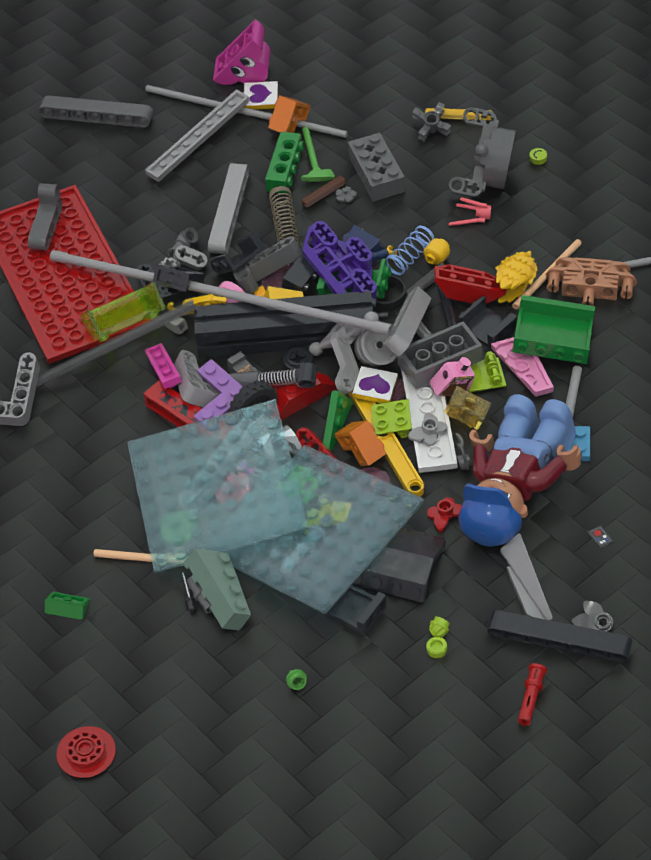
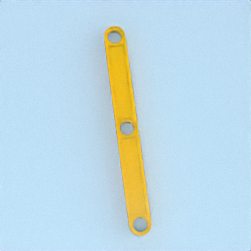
M352 390L348 394L364 421L368 420L373 425L371 405H375L376 402L353 398ZM388 433L386 436L376 435L383 442L384 450L387 453L385 457L408 496L411 498L421 497L424 494V483L395 434ZM412 486H419L420 490L412 491L410 488Z

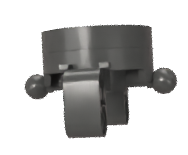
M469 107L463 113L464 122L470 126L483 128L479 143L475 147L473 179L454 177L449 182V189L454 194L476 198L481 192L485 191L486 186L504 190L516 130L498 127L499 120H496V115L492 111ZM469 112H473L476 115L473 121L466 118ZM479 114H482L481 118L485 119L487 118V116H491V120L493 121H490L489 124H486V120L481 119L479 123ZM459 181L462 187L459 190H454L452 188L453 182ZM465 182L468 183L467 187H473V185H477L476 187L477 189H479V191H475V193H472L471 189L466 188V192H463L465 188Z

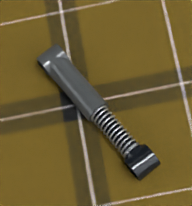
M301 363L294 370L269 371L268 373L250 371L230 373L229 375L243 387H246V384L250 382L254 383L255 380H264L270 386L297 384L303 388H312L316 385L317 366L312 363Z

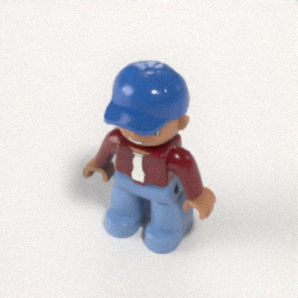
M514 394L509 397L504 406L505 417L500 425L498 439L495 442L492 434H488L486 439L480 440L475 429L470 432V442L474 451L473 474L480 483L477 486L472 484L465 485L463 491L464 502L459 512V525L464 535L470 540L487 547L508 543L520 531L522 518L528 515L527 506L524 504V501L529 500L533 493L542 492L550 487L565 470L572 471L581 465L582 454L580 447L574 445L568 451L575 438L576 430L571 410L565 403L555 399L546 401L540 411L541 422L539 424L533 402L523 395ZM492 450L491 455L488 459L487 453Z

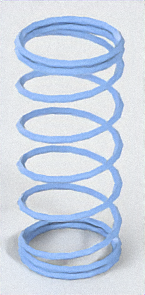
M418 226L410 234V237L406 238L404 243H401L398 249H395L392 255L386 258L388 266H390L388 259L392 258L395 264L402 269V273H398L391 268L392 273L399 276L403 275L405 270L408 269L407 264H413V258L418 259L420 257L419 252L424 253V251H419L415 248L411 239L417 240L424 249L431 242L425 234L418 232V228H423L431 235L432 239H435L433 233L427 227ZM415 233L416 238L411 237V235ZM418 233L424 235L428 239L429 243L424 241ZM410 239L411 244L405 243L406 240ZM404 244L405 250L400 249V246ZM405 244L413 247L417 251L418 257L412 256L407 251ZM398 250L400 256L394 255V252ZM399 250L406 252L412 258V263L405 261ZM398 258L404 261V263L407 266L406 269L404 267V264Z

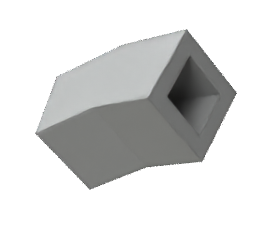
M179 317L165 325V327L177 334H182L188 329L185 319Z

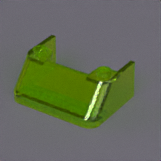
M153 281L133 293L94 310H87L80 318L95 341L99 340L101 343L110 339L109 335L146 318L150 321L158 317V313L166 309Z

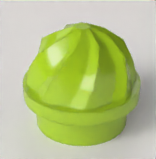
M436 616L430 622V633L434 637H444L449 632L448 627L450 623Z

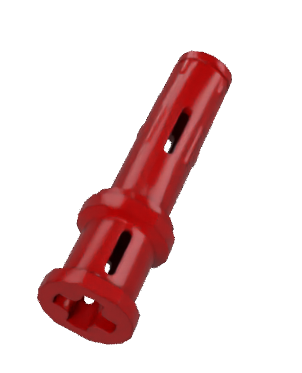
M533 663L528 668L529 676L524 683L526 691L518 718V723L523 726L530 725L538 692L543 689L542 681L543 677L547 674V668L541 664Z

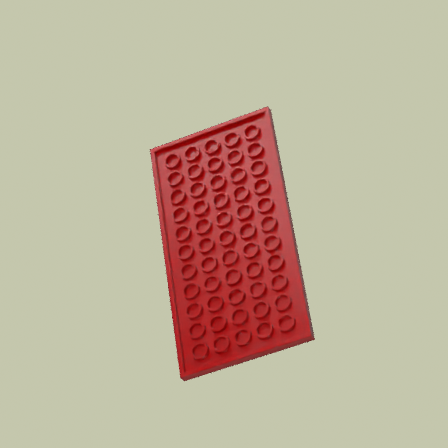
M76 185L60 190L62 209L48 250H34L28 247L29 234L40 205L39 198L0 211V268L48 364L100 344L102 345V343L104 344V342L106 343V341L108 342V340L110 341V339L112 340L116 336L119 338V335L121 336V334L123 335V333L125 334V332L127 333V331L129 332V330L131 331V329L133 330V328L143 323L150 322L126 276L70 263L52 261L50 259L52 250H57L75 256L119 265Z

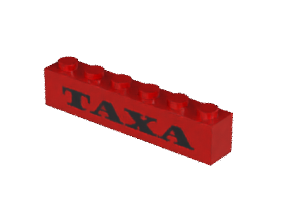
M160 380L143 393L145 405L194 439L211 441L212 449H215V453L234 431L223 420H220L206 431L194 419V415L202 408L184 401L180 393L173 390L172 387L164 389Z

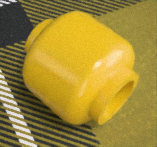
M432 239L424 249V256L429 264L439 265L450 255L449 244L444 239Z

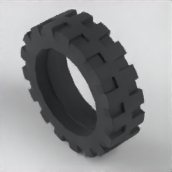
M255 380L254 383L246 384V387H242L239 390L240 392L234 395L228 412L234 422L239 425L249 413L244 414L249 403L263 395L257 406H262L267 414L271 415L273 408L277 405L278 394L264 380Z

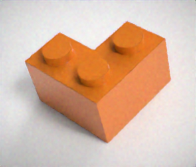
M279 95L275 102L273 115L269 119L268 128L277 132L294 133L298 120L306 122L311 105Z
M368 420L351 422L334 434L343 451L352 450L360 466H369L387 454L384 450L383 442L377 438L375 428Z

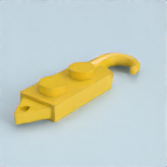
M209 294L185 299L183 303L185 304V302L187 303V301L191 300L195 306L204 307L206 305L224 304L227 298ZM173 302L167 304V309L170 312L174 308L172 307L174 305ZM194 310L185 315L194 314Z

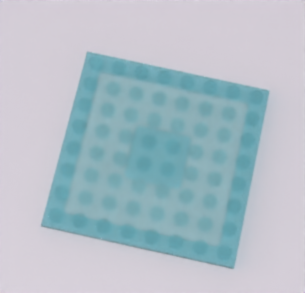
M276 399L127 442L155 573L184 565L183 563L194 548L227 553L309 529Z
M304 445L208 550L229 553L235 569L326 614L425 501L419 496Z

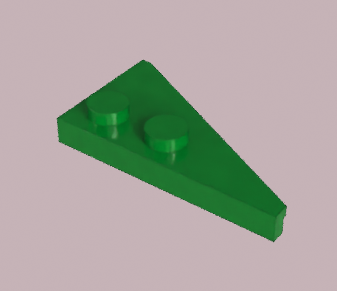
M333 390L323 440L324 445L331 452L337 441L334 434L342 429L353 405V400L340 391Z

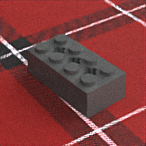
M381 133L348 142L349 158L372 201L405 192V177Z
M463 321L411 343L405 352L398 357V365L415 389L429 384L434 375L447 362H459L462 357L468 358L471 365L482 361V345Z

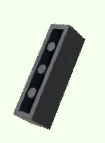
M303 253L283 277L281 288L301 291L303 294H307L312 282H316L319 278V275L303 257ZM323 254L318 256L322 262H325Z

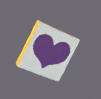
M278 81L244 83V94L249 96L250 100L244 107L253 110L275 109V102L278 99Z
M361 366L352 397L377 403L390 402L398 373Z

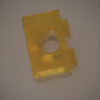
M457 386L449 399L444 413L478 430L485 419L491 403Z

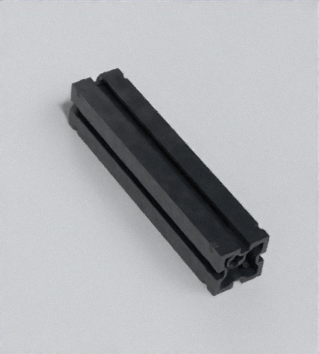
M371 291L275 299L364 319L367 312H375L379 320L388 319V312L377 313L373 311V309H376V300L372 298ZM245 302L213 304L204 307L195 306L196 309L194 310L195 339L199 358L236 355L239 352L253 354L288 351L296 347L309 349L313 342L320 343L330 333L332 328L338 324Z

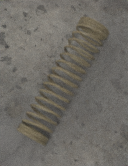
M284 186L275 187L270 191L269 199L277 243L282 241L280 239H286L283 236L293 234L301 248L291 191ZM284 190V191L289 192V194H287V193L277 194V195H275V196L272 198V195H273L274 193H276L277 191ZM281 194H285V195H288V196H289V197H280V198H278V199L287 198V199L284 200V201H277L278 199L273 200L276 196L281 195ZM281 207H289L288 209L277 210ZM281 211H290L289 213L278 214V212ZM290 214L289 217L279 218L281 215ZM291 218L290 221L280 222L282 219ZM282 223H292L290 225L281 226ZM292 226L291 229H285V230H282V229H281V228H283V227ZM293 230L292 233L282 234L284 231Z

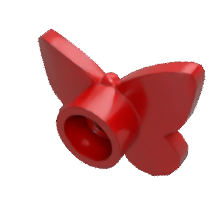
M444 498L438 502L437 507L434 506L428 509L427 517L434 520V526L441 533L446 528L449 519L459 516L462 505L455 504L452 498Z

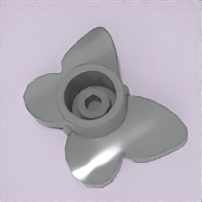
M427 412L422 426L410 431L408 438L415 442L424 440L427 446H433L437 441V434L444 433L447 430V424L438 421L437 417Z

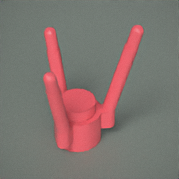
M461 197V201L476 206L457 203L456 206L476 210V216L479 218L450 222L449 226L476 222L485 223V219L490 220L491 205Z

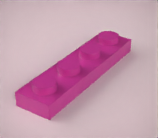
M162 343L145 350L164 389L174 387L182 382Z

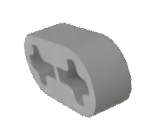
M181 245L174 251V259L192 269L201 270L207 264L206 255L190 247ZM181 251H183L185 255L183 258L180 257ZM197 258H200L202 263L197 264Z

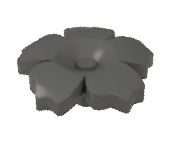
M348 186L342 190L338 189L336 191V200L342 203H350L357 196V192L351 190V187Z

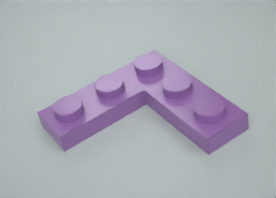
M212 359L197 370L198 375L220 393V395L194 415L195 421L206 431L229 414L230 402L233 401L234 395L238 394L239 390L243 387Z

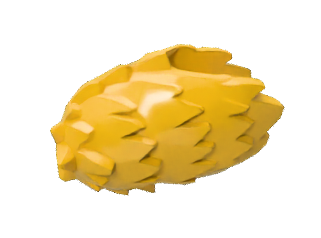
M531 251L526 253L516 252V254L506 257L505 260L501 261V265L495 267L497 270L496 283H500V288L507 291L505 296L498 298L499 303L514 301L524 293L528 285H532L533 279L536 277L537 266L534 262L535 259L531 257Z

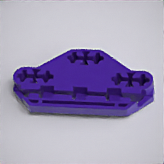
M317 221L309 226L303 246V257L333 294L347 293L345 290L348 288L352 289L351 292L363 293L364 291H371L372 298L377 300V285L372 280V252L358 237H351L347 242L338 240L336 234L323 221ZM311 236H312V241H310V244L313 246V248H311V247L308 245ZM323 254L325 256L324 261L327 265H325L318 256ZM337 271L339 273L337 274V277L340 280V282H338L337 279L333 276V272Z

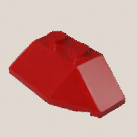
M451 264L435 266L434 268L435 281L449 299L472 304L480 297L485 296L487 304L505 296L507 293L506 289L500 288V283H496V277L487 272Z
M318 372L316 374V385L312 388H303L297 384L271 386L278 394V401L276 402V407L272 410L273 412L268 416L276 424L330 394L332 390H337V387L328 375Z

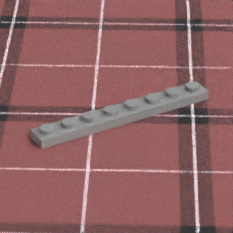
M236 89L145 170L146 175L158 182L162 180L250 101L249 96Z

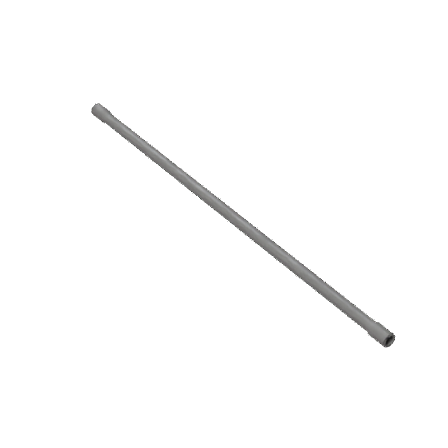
M52 250L50 254L52 261L70 263L151 282L154 277L152 272L75 256L57 250ZM190 281L189 290L213 294L218 297H226L227 299L372 330L373 332L391 335L393 325L389 323L370 321Z

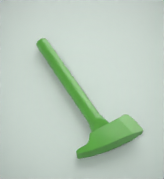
M303 127L302 132L312 171L307 175H303L301 180L320 182L334 179L335 176L331 169L321 170L319 168L309 128Z

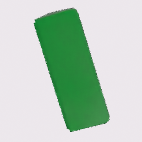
M52 592L45 599V613L82 620L90 599Z

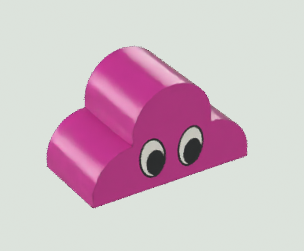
M255 19L216 58L213 77L215 82L231 85L238 81L242 83L264 82L267 79L271 51L268 44L264 42L265 30L259 21Z

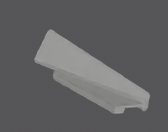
M519 533L501 548V554L509 564L507 573L525 615L553 621L547 601Z

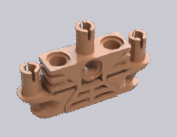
M562 257L556 261L557 266L550 268L546 272V277L549 279L547 285L549 292H552V287H554V293L559 290V281H561L563 296L583 297L582 304L587 305L589 303V306H594V298L617 300L618 286L622 287L621 297L625 299L626 293H628L627 299L632 297L633 286L637 284V280L630 273V267L627 263L612 260Z

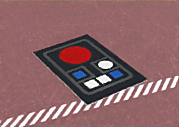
M601 525L587 531L600 548L614 542Z

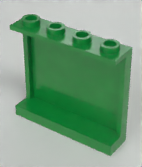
M521 295L512 352L587 364L595 306Z

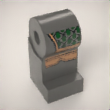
M242 352L227 360L229 373L258 371L245 359V355Z

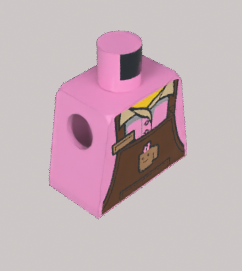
M462 357L459 362L445 363L430 380V384L437 397L466 395L475 378V374L470 366L471 362L468 358Z

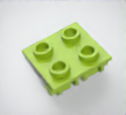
M486 352L484 360L471 365L475 378L469 392L506 386L499 358H496L493 352Z
M409 399L371 405L376 435L398 432L401 438L408 436L409 430H412Z

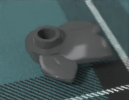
M455 433L459 441L456 444L459 455L456 456L461 471L465 469L468 471L470 470L469 466L472 465L468 454H465L462 436L459 433Z
M584 601L585 613L572 619L573 625L605 632L610 631L613 627L611 615L604 612L602 606L593 601ZM605 620L607 624L601 626L599 622Z

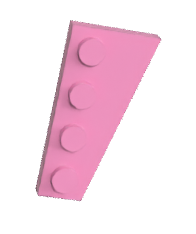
M514 337L491 344V349L535 397L553 392L554 387L538 356L512 352Z

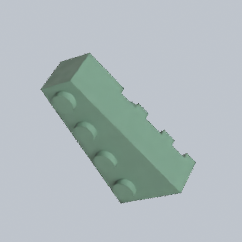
M194 548L183 563L184 566L193 573L191 576L193 581L201 586L203 590L201 594L204 599L211 603L210 609L223 629L240 630L251 616L229 553Z

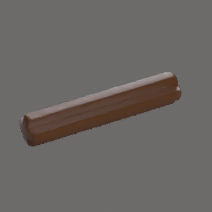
M338 176L302 198V205L308 208L342 187L346 183L345 178Z

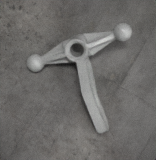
M367 312L364 316L366 320L379 321V317L375 312ZM338 323L320 343L313 342L309 346V351L313 356H320L323 353V349L333 347L340 366L335 379V385L338 391L347 394L353 390L360 372L350 344L362 332L363 328Z

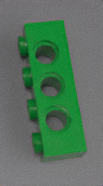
M280 132L265 178L267 192L279 186L292 187V176L296 174V163L300 162V151L304 149V141H301V134ZM281 190L276 193H287V191Z

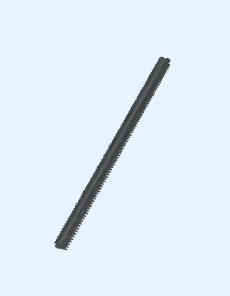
M187 301V303L185 302V304L183 303V305L181 304V306L173 308V311L171 309V312H166L152 319V321L146 322V324L143 323L133 328V330L131 329V331L129 330V332L127 331V333L119 335V338L116 336L114 339L112 338V340L110 339V341L108 340V342L100 344V347L98 345V348L91 349L81 354V356L73 358V360L70 359L62 363V365L60 364V366L58 365V367L50 369V372L47 370L43 372L44 375L42 373L41 375L39 374L37 387L53 380V378L56 379L72 371V369L74 370V368L76 369V367L78 368V366L80 367V365L83 366L91 362V360L93 361V359L101 357V355L109 353L124 345V343L126 344V342L129 343L143 336V334L145 335V333L153 331V329L156 330L164 326V324L166 325V323L168 324V322L170 323V321L178 319V316L180 318L195 310L196 307L193 301Z

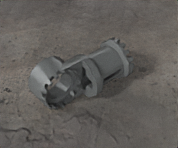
M187 228L182 231L175 240V245L167 251L168 256L174 258L173 253L178 246L190 247L198 239L196 230ZM186 232L191 234L192 241L187 239Z

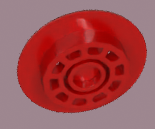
M85 726L74 729L65 735L58 745L56 754L58 764L63 771L74 777L89 778L96 776L106 770L112 763L115 756L114 740L108 732L98 727Z

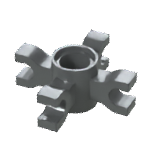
M439 102L434 111H429L426 114L415 107L412 112V119L424 124L418 133L420 135L418 140L425 142L429 133H435L436 131L448 137L451 132V125L439 121V118L445 112L444 104Z

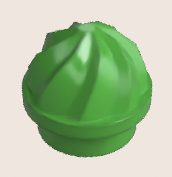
M299 669L289 671L286 683L290 688L300 690L306 685L307 676L304 671Z

